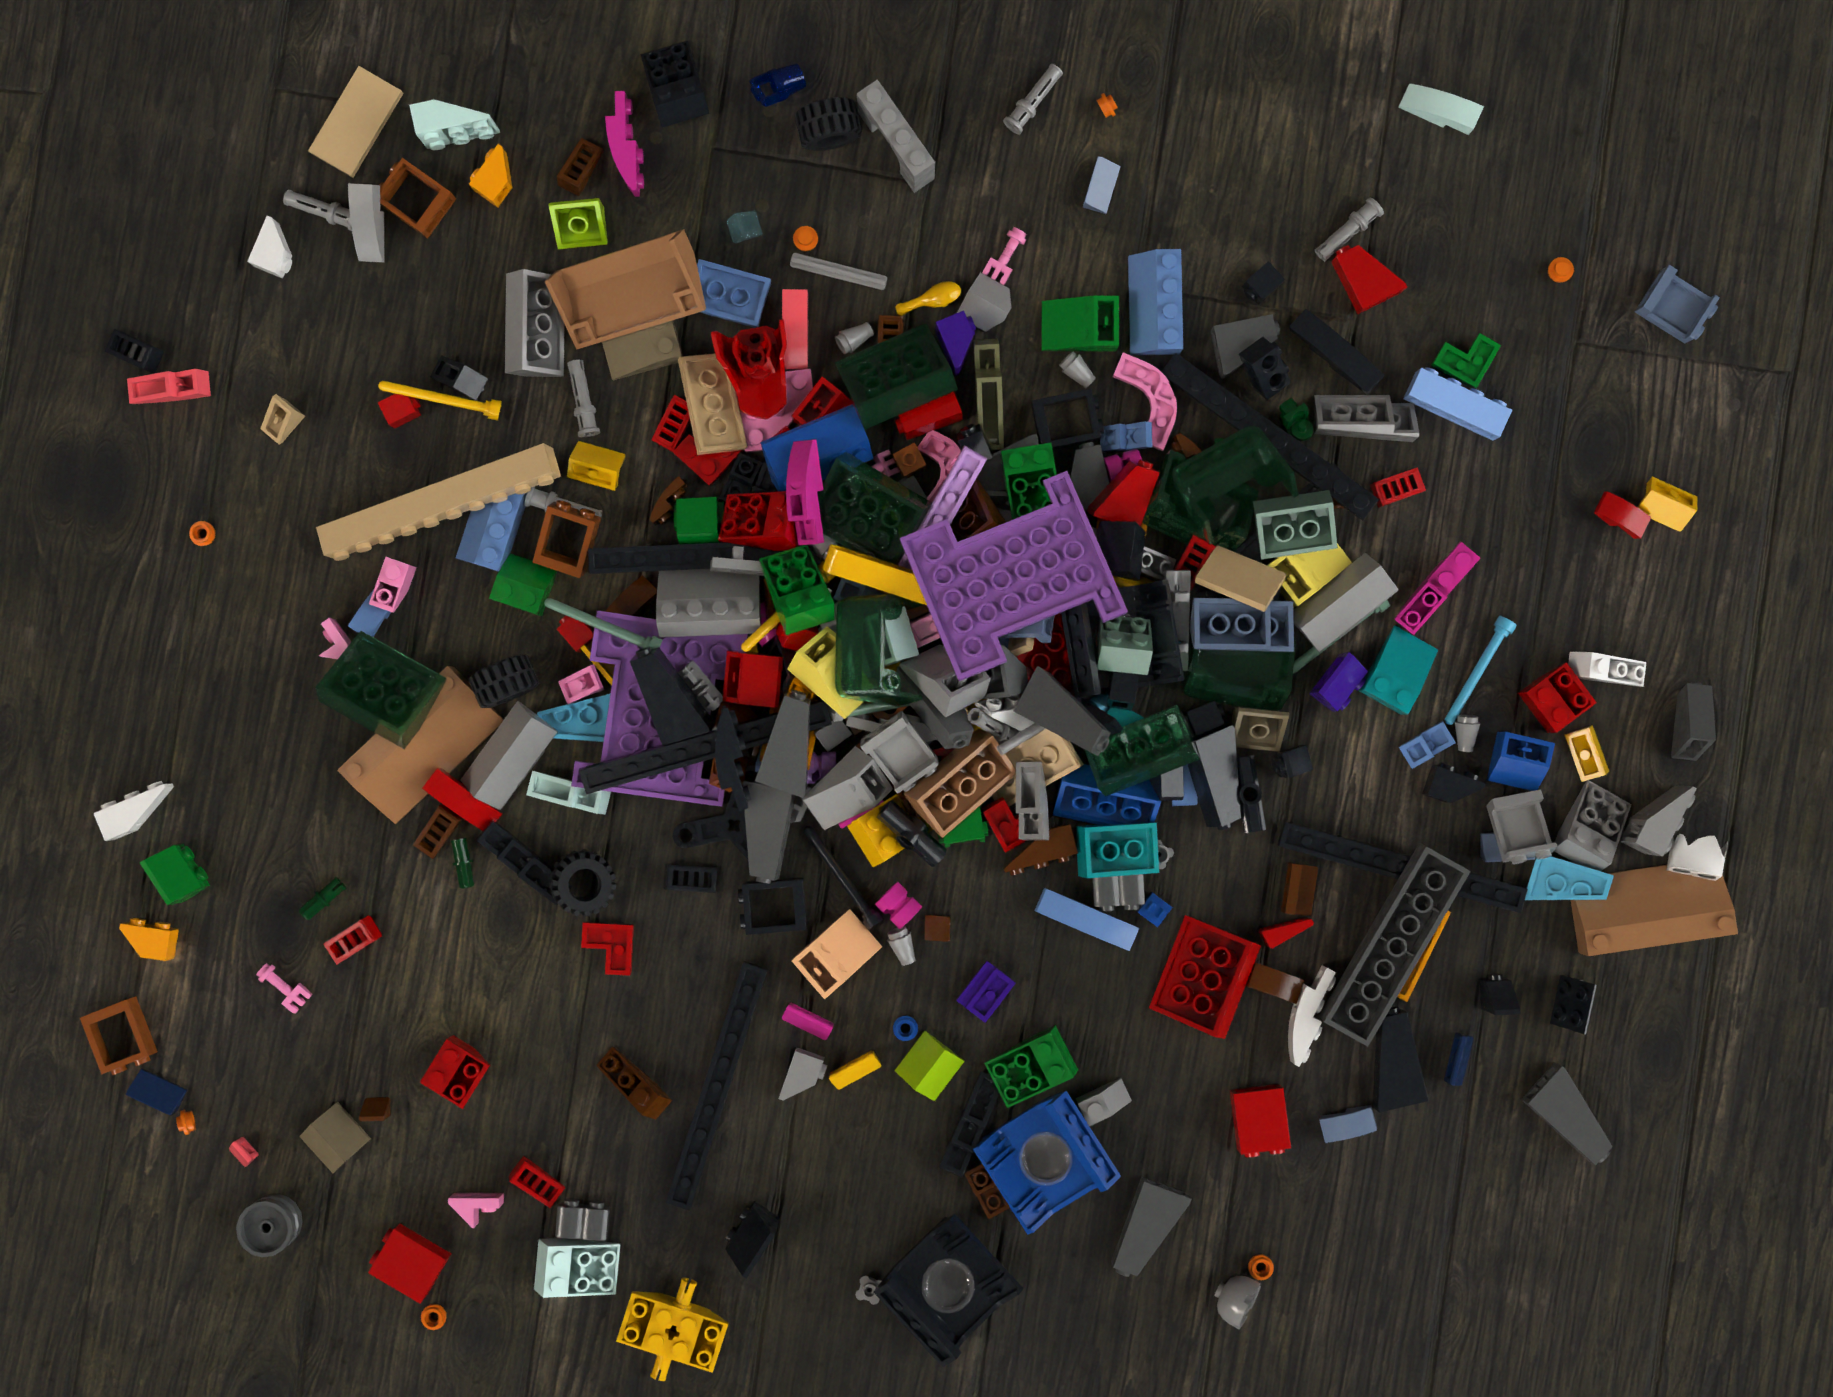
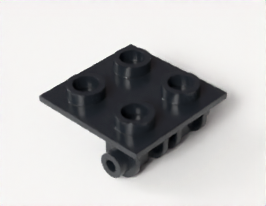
M1560 975L1550 1024L1586 1035L1597 985L1581 979Z

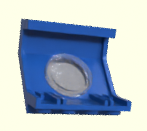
M1067 1091L1041 1100L982 1137L983 1140L973 1148L1027 1235L1034 1233L1050 1216L1095 1188H1098L1100 1192L1108 1190L1121 1177Z

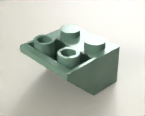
M1099 616L1096 646L1097 670L1148 675L1153 654L1150 619L1119 616L1103 623Z

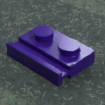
M986 960L956 1001L986 1023L1016 982Z

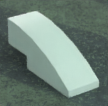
M1415 84L1408 85L1399 104V108L1440 127L1450 126L1467 135L1474 129L1484 106L1462 97Z
M532 771L527 796L596 814H606L611 795L610 791L601 790L586 795L584 788L571 786L572 780Z

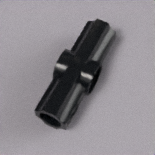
M1254 755L1238 757L1240 812L1244 833L1266 830L1261 801L1262 791L1258 783ZM1247 787H1251L1255 793L1251 801L1245 800L1243 792Z
M890 800L879 811L877 818L896 834L897 842L905 849L915 851L931 867L936 866L947 854V849L928 833L927 825L919 818L909 816L893 800Z

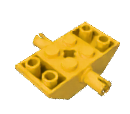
M681 1278L676 1298L657 1292L632 1291L616 1342L657 1355L650 1377L656 1380L658 1372L661 1370L658 1381L666 1380L671 1360L713 1373L729 1324L708 1308L690 1303L697 1282L691 1279L689 1287L686 1289L689 1278ZM672 1325L677 1327L676 1332L671 1331Z

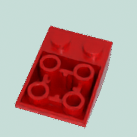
M786 491L728 494L718 540L773 551H784L799 547L795 521H788Z

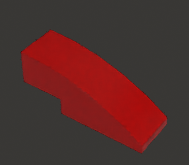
M437 768L422 787L432 797L482 831L492 819L497 822L503 814L498 809L474 798L463 783H460L442 768Z

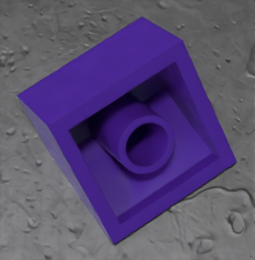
M964 311L937 321L935 333L954 378L959 376L972 345L973 336L975 335L974 330H976L972 317H966Z
M1350 652L1339 654L1309 694L1332 712H1336L1339 709L1344 710L1351 701L1349 696L1353 690L1358 691L1365 683L1366 678L1364 676L1368 671Z

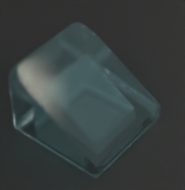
M756 211L734 213L727 219L734 243L763 234Z

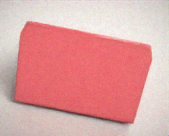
M244 1137L237 1139L229 1147L230 1152L244 1167L248 1166L259 1156V1153Z

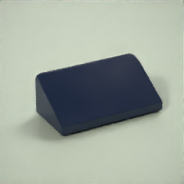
M1457 1032L1454 1036L1444 1076V1081L1450 1085L1461 1086L1463 1084L1474 1039L1472 1036Z
M141 1069L128 1088L126 1095L167 1115H173L177 1113L187 1089Z

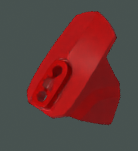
M779 319L776 330L768 326L750 328L739 331L733 338L727 337L718 331H711L716 359L723 366L737 393L741 412L764 420L777 414L787 404L784 364L787 340L784 319ZM756 339L760 340L758 343H753Z

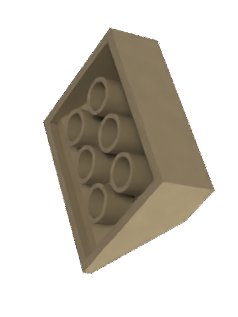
M674 320L602 342L613 381L678 363L679 357H684Z

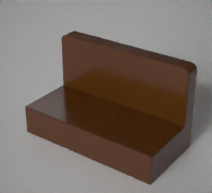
M1288 862L1281 912L1292 915L1311 916L1318 867Z

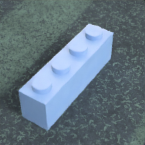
M1420 368L1415 372L1403 398L1404 400L1414 403L1492 441L1501 436L1512 412V409L1506 407L1507 404L1498 399L1490 400L1484 397V393L1477 389L1470 388L1468 390L1461 386V382L1453 378L1445 379L1438 376L1439 373L1432 368Z

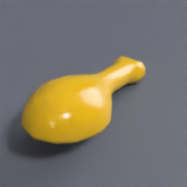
M946 281L938 283L923 295L905 303L897 304L895 306L897 315L903 316L907 312L922 306L946 307L960 296L961 288L955 282Z

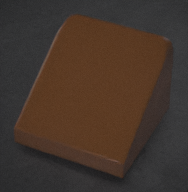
M925 915L924 940L950 942V915Z
M366 1098L362 1105L359 1121H384L391 1115L390 1098Z

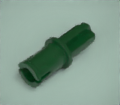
M467 838L451 840L455 863L452 864L456 866L459 887L462 889L474 886L471 868L473 859L470 860Z
M335 877L321 891L317 890L315 892L316 895L299 909L300 914L306 920H310L325 906L329 907L331 905L330 902L347 889L342 882L334 889L341 881L338 877Z

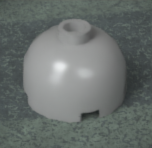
M1234 1276L1226 1284L1221 1282L1215 1296L1218 1298L1217 1310L1222 1319L1233 1327L1240 1329L1248 1317L1246 1316L1255 1303L1261 1283L1246 1276Z

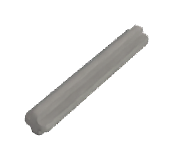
M793 253L790 266L792 268L879 290H884L887 284V276L799 253Z

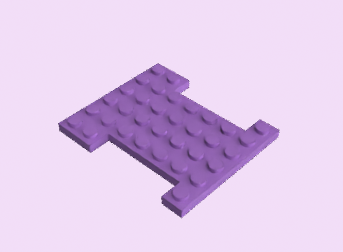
M1067 471L1043 480L1044 487L1052 503L1051 505L959 542L955 538L948 519L900 538L904 552L958 681L1007 662L998 640L999 637L1090 600L1094 601L1103 623L1127 614L1128 610Z
M598 610L596 612L597 618L645 638L647 636L659 638L656 619ZM594 627L589 661L615 664L600 762L662 745L630 663L631 659L636 655L635 652L643 647ZM748 634L660 637L663 639L660 650L677 672L693 660L715 686L716 679L724 680L727 651H743L741 645L747 639ZM575 761L571 786L584 788L579 768L596 763ZM699 762L602 791L722 806L725 790L709 784L710 779L701 778L703 762Z

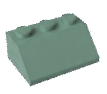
M1329 490L1253 501L1261 560L1338 548L1334 506Z

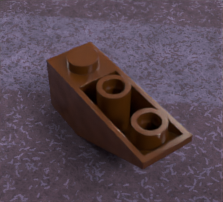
M1068 823L1049 828V840H1032L1003 867L1004 872H1010L1011 876L1025 872L1024 868L1034 865V869L1049 866L1048 861L1058 859L1059 863L1073 860L1072 855L1078 854L1071 825Z
M612 1047L596 1065L643 1116L656 1120L672 1102L669 1096L652 1079L615 1047Z

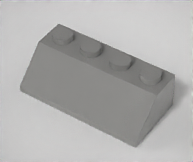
M526 269L506 274L505 373L526 377L564 376V322L544 282L551 274Z

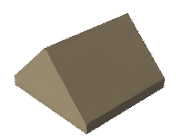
M1239 707L1233 708L1232 725L1235 728L1236 747L1280 752L1289 713Z
M339 1102L335 1103L311 1123L299 1136L332 1173L336 1172L371 1140L368 1134Z

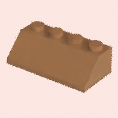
M977 729L972 734L969 746L959 749L955 748L938 763L937 770L932 775L926 778L924 776L921 777L912 789L904 792V795L916 812L942 838L1016 775V769L1006 754L1001 755L998 752L997 746L999 744L994 736L981 729Z

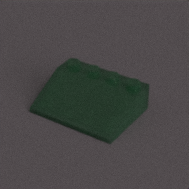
M926 323L835 362L844 386L865 429L958 390L952 369Z
M847 452L836 457L823 483V490L818 494L823 534L850 550L896 565L904 553L900 538L916 532L932 504L929 500Z
M360 631L315 689L319 702L405 750L420 730L442 690L446 678Z

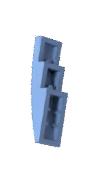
M1046 888L1043 889L1034 910L1130 951L1139 930L1138 927Z

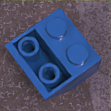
M1497 732L1486 781L1530 791L1538 790L1550 768L1555 743L1510 732Z

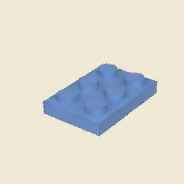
M699 259L697 268L706 309L700 313L754 328L759 327L771 279Z

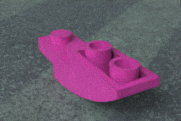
M615 91V116H605L608 142L613 159L627 187L635 197H640V189H644L643 173L639 172V164H643L644 157L643 149L639 148L636 140H629L633 139V126L629 124L628 116L633 114L632 100L628 99L625 91Z
M816 439L793 442L789 457L786 480L788 521H795L798 545L824 543L817 494L818 491L823 490Z
M1460 541L1448 556L1441 560L1394 619L1414 635L1447 599V595L1480 560V557Z

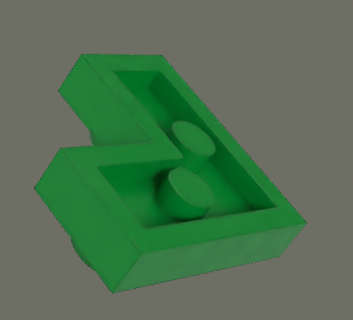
M1481 333L1476 336L1467 353L1445 342L1431 366L1464 385L1476 389L1501 345Z

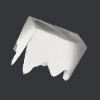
M1679 834L1676 837L1675 843L1672 837L1673 844L1669 852L1667 871L1713 881L1722 877L1728 841L1720 849L1715 836L1698 838L1690 845H1687L1683 834Z

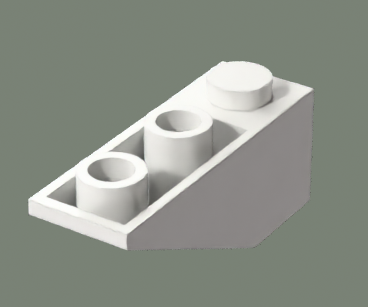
M1570 652L1568 665L1579 679L1644 687L1646 662L1594 652Z
M1022 694L1002 698H988L987 700L975 702V706L990 717L1020 731L1034 724L1029 719L1013 712Z
M162 781L147 786L148 791L143 793L135 791L125 795L124 801L116 803V800L101 805L102 810L93 814L104 840H116L137 831L173 789V784H163Z

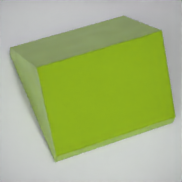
M599 198L549 203L548 206L558 249L607 245L605 211Z
M924 1031L897 1066L895 1072L915 1091L935 1101L965 1060L927 1031Z

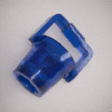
M796 63L778 69H771L750 79L751 93L757 101H760L763 106L767 107L784 101L789 96L804 89L806 81L801 68ZM769 82L773 94L765 97L759 86Z

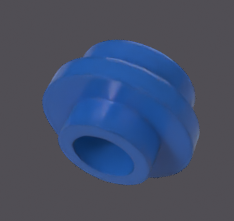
M901 1016L894 1022L893 1032L899 1040L909 1041L917 1035L918 1024L910 1016ZM902 1024H909L910 1030L903 1032L901 1030Z

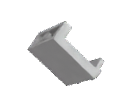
M900 711L861 739V749L866 755L868 753L892 782L897 794L901 791H909L916 785L918 779L922 776L925 778L929 777L937 770L938 757L903 711Z
M1541 789L1494 798L1486 805L1503 863L1511 861L1512 864H1519L1527 861V858L1535 856L1537 860L1545 859L1552 856L1551 853L1558 848L1557 843H1552L1542 812L1540 802L1544 797Z

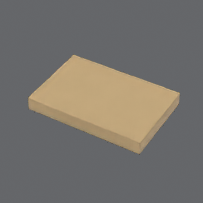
M1217 545L1197 574L1195 583L1265 612L1283 584L1286 573Z

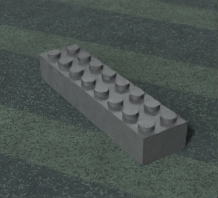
M1422 843L1418 844L1320 1012L1319 1017L1323 1022L1367 1047L1369 1046L1471 871Z

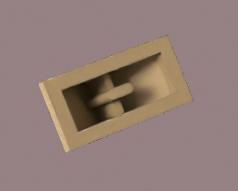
M275 394L272 396L260 429L280 445L303 420L305 415L286 399Z

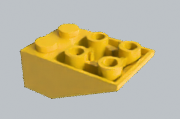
M897 794L847 825L872 867L885 862L905 849L897 842L896 834L877 818L879 811L890 800H893L906 812ZM921 816L918 817L927 825L928 833L933 830V828Z

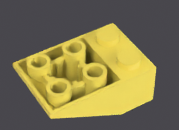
M1338 543V548L1277 557L1267 565L1286 573L1280 593L1287 601H1293V608L1299 606L1352 564Z
M828 626L796 652L787 669L844 719L875 692L874 687L848 644Z

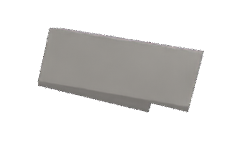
M1314 395V434L1414 442L1419 437L1414 403H1391L1390 395Z
M1364 553L1293 610L1294 624L1320 653L1338 637H1343L1394 595L1398 588L1382 566L1368 554Z
M517 701L461 778V782L474 798L501 810L543 755L545 748L558 731L521 702Z

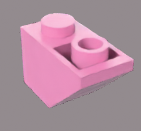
M385 557L369 604L394 613L407 594L417 567Z

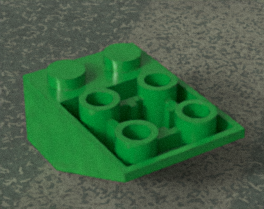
M1084 296L1042 301V351H1117L1119 347V296Z
M1045 443L1002 450L1000 452V459L1012 520L1051 505L1052 503L1044 487L1043 480L1057 475L1052 444Z
M802 545L759 559L777 615L786 635L835 620L834 601L808 545Z
M1056 1025L1027 1038L984 1063L1007 1108L1074 1078L1078 1071Z

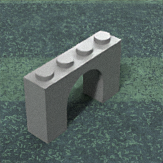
M876 80L858 92L857 107L859 115L871 132L879 129L898 158L900 173L912 191L915 193L935 179V161L880 82Z

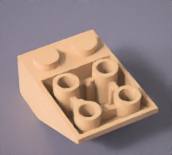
M849 909L793 957L792 962L825 999L883 946L852 910Z

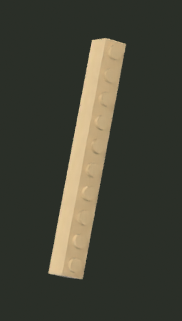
M542 443L318 526L316 529L323 555L336 561L344 560L350 557L349 554L369 551L372 549L371 546L378 543H391L395 537L400 535H413L419 528L435 527L439 525L441 520L459 518L463 512L469 510H481L485 507V504L490 502H503L508 499L507 496L515 493L525 494L531 491V487L552 484L554 482L553 479L561 477L552 447Z

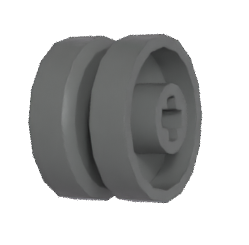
M281 1194L265 1195L245 1208L239 1216L236 1226L237 1238L242 1247L251 1255L259 1257L274 1256L294 1242L300 1234L303 1223L301 1211L296 1202L288 1196Z

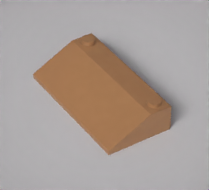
M684 229L557 270L544 281L576 349L669 322L706 309L695 254Z
M447 666L338 769V772L361 795L393 823L397 824L429 794L422 787L437 768H442L450 774L500 726L504 719L493 707L480 708L470 683L455 667Z
M1667 864L1608 873L1614 875L1607 900H1571L1578 952L1586 956L1738 934L1735 910L1723 875L1718 880L1713 881L1667 871Z

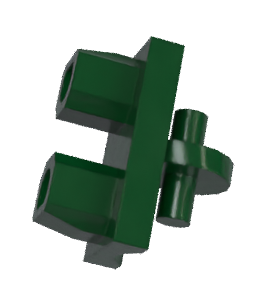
M1293 398L1283 402L1279 406L1282 412L1279 420L1283 423V430L1289 435H1293L1296 440H1308L1313 434V425L1308 420L1309 408L1305 403L1298 406Z

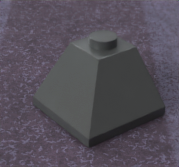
M1001 645L1007 662L985 671L991 679L986 696L983 699L1022 694L1028 684L1026 666L1004 645Z

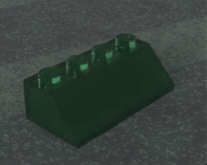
M1178 705L1123 726L1121 733L1109 735V744L1099 756L1085 750L1097 787L1105 797L1200 760Z

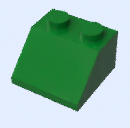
M510 553L496 576L489 599L542 616L545 609L544 602L549 597L557 571Z
M184 844L173 845L140 862V865L167 905L185 902L210 886L207 881V873L202 867L197 866L193 860L195 856L188 846H184Z

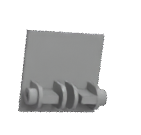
M693 660L678 672L708 713L720 706L723 700L722 694Z

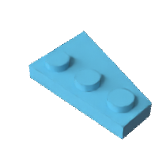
M610 694L539 711L537 715L558 731L554 736L556 739L603 742Z
M1552 856L1540 860L1536 859L1527 885L1528 891L1525 900H1607L1614 875Z

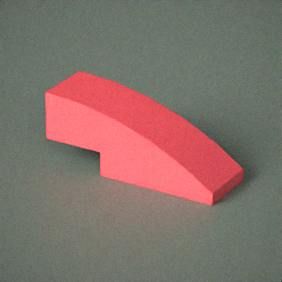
M782 289V319H784L787 348L784 354L785 370L808 369V290Z
M205 370L166 371L127 379L130 404L170 402L211 396L209 371Z

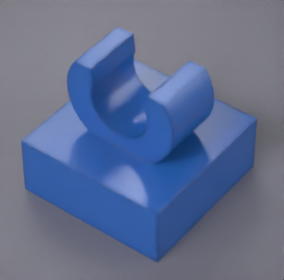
M1151 892L1146 898L1145 904L1141 905L1137 912L1158 927L1173 907Z

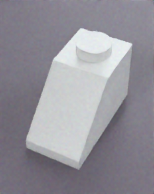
M266 216L247 262L258 269L283 279L284 274L288 273L291 268L292 254L279 223L272 217Z

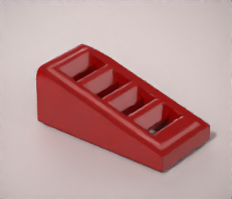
M676 395L673 396L651 439L671 452L676 449L691 422L685 400ZM679 406L686 410V415L675 410L676 407ZM674 415L683 420L682 423L679 424L670 419L671 416ZM669 424L677 428V433L665 428L666 425ZM662 432L674 438L672 443L660 437Z
M1418 467L1370 484L1373 495L1379 499L1377 502L1378 508L1426 491ZM1413 475L1417 489L1413 490L1408 476ZM1402 478L1404 479L1408 492L1404 493L1403 487L1400 482V479ZM1394 481L1399 492L1397 496L1391 484ZM1385 484L1391 497L1388 499L1383 489V485Z
M1196 535L1192 536L1174 570H1190L1183 566L1185 561L1197 567L1196 572L1190 570L1191 576H1193L1190 581L1191 591L1196 584L1197 574L1216 547ZM1194 544H1197L1206 549L1207 552L1203 554L1192 547ZM1189 553L1200 557L1202 561L1198 563L1187 556Z
M368 915L323 945L337 965L382 937V933L372 917ZM354 930L361 939V944L353 932ZM344 936L347 937V939L349 940V942H350L351 945L353 946V949H351V947L349 946V944H348V942L346 941V939L344 938ZM336 941L339 942V944L341 945V947H342L343 950L345 951V954H344V955L342 954V952L340 951V949H339L338 946L336 945V943H335Z
M1303 917L1260 928L1258 932L1265 945L1273 949L1313 926L1314 922L1311 918Z
M525 1156L520 1159L509 1174V1182L549 1208L553 1206L565 1189L563 1184ZM525 1169H528V1172L521 1179L520 1175ZM534 1174L537 1175L532 1184L529 1185L528 1181ZM542 1180L546 1181L538 1192L536 1190ZM552 1185V1186L555 1187V1188L552 1190V1192H551V1193L549 1194V1196L546 1198V1197L544 1196V1194H545L546 1191L549 1189V1187Z

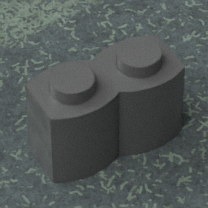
M1143 874L1092 878L1094 907H1099V911H1114V906H1124V910H1137L1139 905L1145 904Z
M565 1199L564 1203H560L557 1207L555 1237L606 1240L608 1237L610 1206L604 1205L605 1202L597 1200L590 1201L589 1204H579L577 1199Z

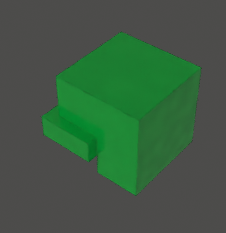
M717 497L676 499V505H674V529L677 531L679 545L721 543L718 537L725 508L724 502H718Z
M980 806L943 838L938 835L939 843H944L945 848L953 843L973 840L985 842V836H988L987 821L982 822Z

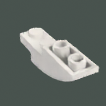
M1323 965L1311 987L1305 984L1302 985L1297 1004H1293L1291 1011L1288 1049L1290 1061L1300 1067L1302 1062L1305 1063L1311 1052L1309 1047L1312 1041H1316L1321 1034L1322 1027L1320 1025L1322 1022L1315 1018L1314 1015L1321 1011L1325 1002L1323 997L1327 990L1330 991L1336 981L1334 977L1336 972Z

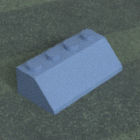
M1156 249L1129 255L1130 355H1174L1175 353L1179 355L1183 350L1181 249Z
M515 493L507 496L508 499L503 502H490L485 504V507L481 510L471 511L456 559L499 572L511 553L525 510L524 503L527 493Z

